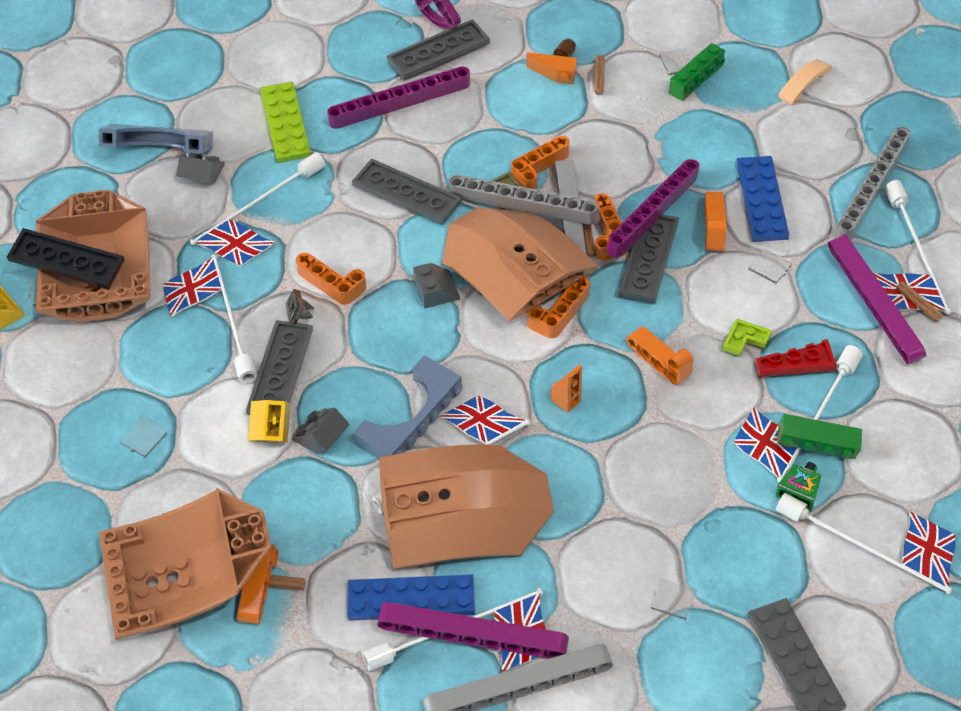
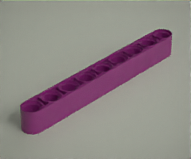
M464 66L331 106L327 110L329 126L333 129L342 128L466 89L470 86V70Z
M694 159L685 160L610 234L607 246L609 256L616 258L622 256L697 180L700 167L698 161Z
M844 234L828 241L831 254L905 363L909 365L925 358L927 355L924 346L848 236Z
M388 602L381 605L377 626L386 631L548 659L567 654L569 636L562 632Z

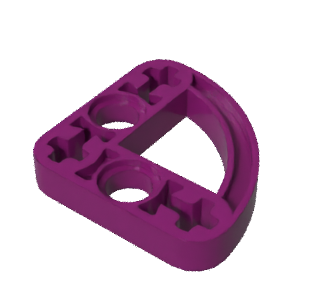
M414 0L423 15L440 28L452 29L461 23V18L450 0ZM432 2L435 4V6L437 7L442 16L437 14L429 6Z

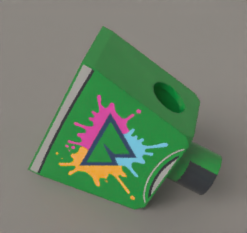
M807 462L805 467L794 465L779 482L775 497L781 499L783 494L787 493L806 503V509L812 512L821 475L816 473V464Z

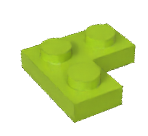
M736 318L722 350L741 356L746 343L765 349L772 335V330Z

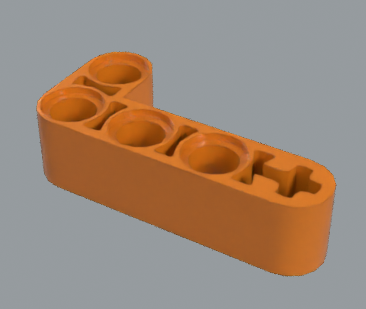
M558 136L514 159L511 162V174L523 187L537 189V174L555 165V161H562L569 156L570 140L566 136Z
M705 192V250L724 251L726 239L723 192Z
M599 193L595 196L594 201L598 204L600 213L598 223L604 235L596 238L594 253L597 259L608 260L616 258L609 256L607 253L609 236L622 222L609 195Z
M300 253L296 257L298 274L340 304H350L366 290L365 273L360 269L352 270L345 277H342L309 253Z
M583 277L571 284L549 311L540 306H535L527 311V326L547 338L558 337L589 298L590 281Z
M643 326L626 337L629 347L672 384L678 385L692 374L693 356L687 349L683 348L675 353Z
M271 544L272 548L242 588L237 613L238 622L261 623L272 567L275 568L278 562L279 552L274 544Z

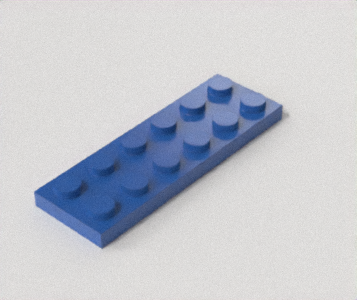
M772 156L737 158L736 165L752 242L789 240L788 226Z
M473 574L348 580V621L377 620L381 605L387 602L465 616L475 615Z

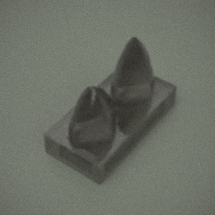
M293 288L286 302L289 322L296 325L299 319L313 318L309 311L314 310V307L302 299L299 290Z

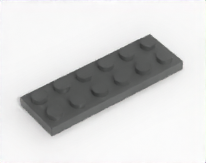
M472 19L387 55V61L400 77L405 80L490 43V38Z
M372 158L352 180L353 186L441 225L447 221L462 202L461 197Z
M662 215L633 244L619 290L620 297L656 303L678 227L679 217Z
M280 320L275 321L246 408L247 415H250L251 401L271 400L290 403L313 332V325Z
M787 598L748 611L747 616L799 711L845 710L846 703Z

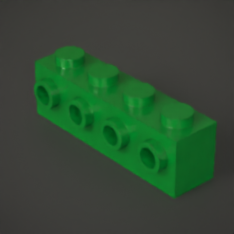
M710 43L670 78L669 94L681 101L686 99L723 66L725 50Z
M783 414L779 421L777 444H782L785 447L802 448L805 451L822 452L825 455L842 456L845 459H856L861 451L862 429Z

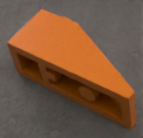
M527 52V67L555 82L574 84L577 72V58Z
M580 364L551 387V400L567 413L581 402L582 366Z

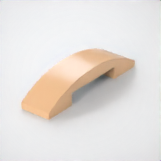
M820 59L807 63L786 83L778 94V98L793 105L802 96L803 90L818 77L823 78L832 70V66Z

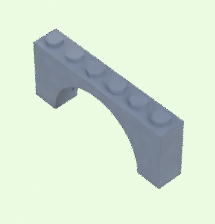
M110 124L99 129V146L116 148L127 145H160L181 148L185 150V153L203 154L213 148V131Z
M423 356L413 367V380L418 382L428 395L427 402L421 412L409 421L397 425H378L364 420L353 432L354 445L378 459L379 457L405 453L408 448L414 446L416 439L426 432L431 422L437 420L440 412L450 405L454 396L460 394L463 388L462 376Z

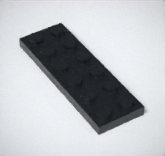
M25 228L21 230L7 255V259L10 262L108 290L124 262L122 255Z

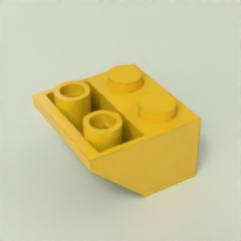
M251 401L248 441L288 443L291 404L286 401Z

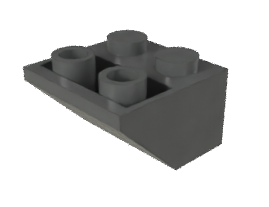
M186 153V155H179L176 176L215 183L225 162L219 161V157Z
M335 407L324 408L320 411L315 410L308 415L306 423L296 429V434L292 439L316 454L327 452L350 424Z

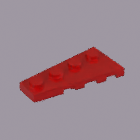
M828 339L822 340L820 344L816 345L813 343L807 344L802 349H788V352L784 354L777 352L756 358L755 363L759 377L834 371L837 365Z

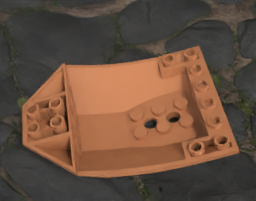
M98 190L95 192L72 194L35 221L37 232L124 257V262L109 290L38 270L37 313L75 322L116 318L151 299L146 208L111 190Z
M477 207L449 223L442 258V265L444 264L476 288L508 322H511L598 269V266L571 239L542 217L528 212ZM518 246L523 247L525 250L519 253L514 248ZM531 258L535 259V261L529 262L526 259Z
M456 445L379 457L384 518L394 570L458 559L521 556L554 513L547 474L500 445ZM443 490L451 493L450 497L446 500L439 498V494ZM423 494L430 496L426 502H420L419 497Z
M216 488L215 491L164 514L100 531L99 535L115 639L118 640L179 623L214 609L236 596L272 548L264 511ZM171 573L179 575L178 579L173 582L168 581L167 577ZM153 580L158 581L154 587L148 586L149 582Z

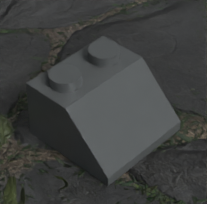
M433 263L413 267L414 283L424 308L460 300V295L448 269Z

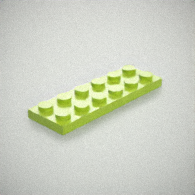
M294 82L260 87L277 163L309 157L311 151Z

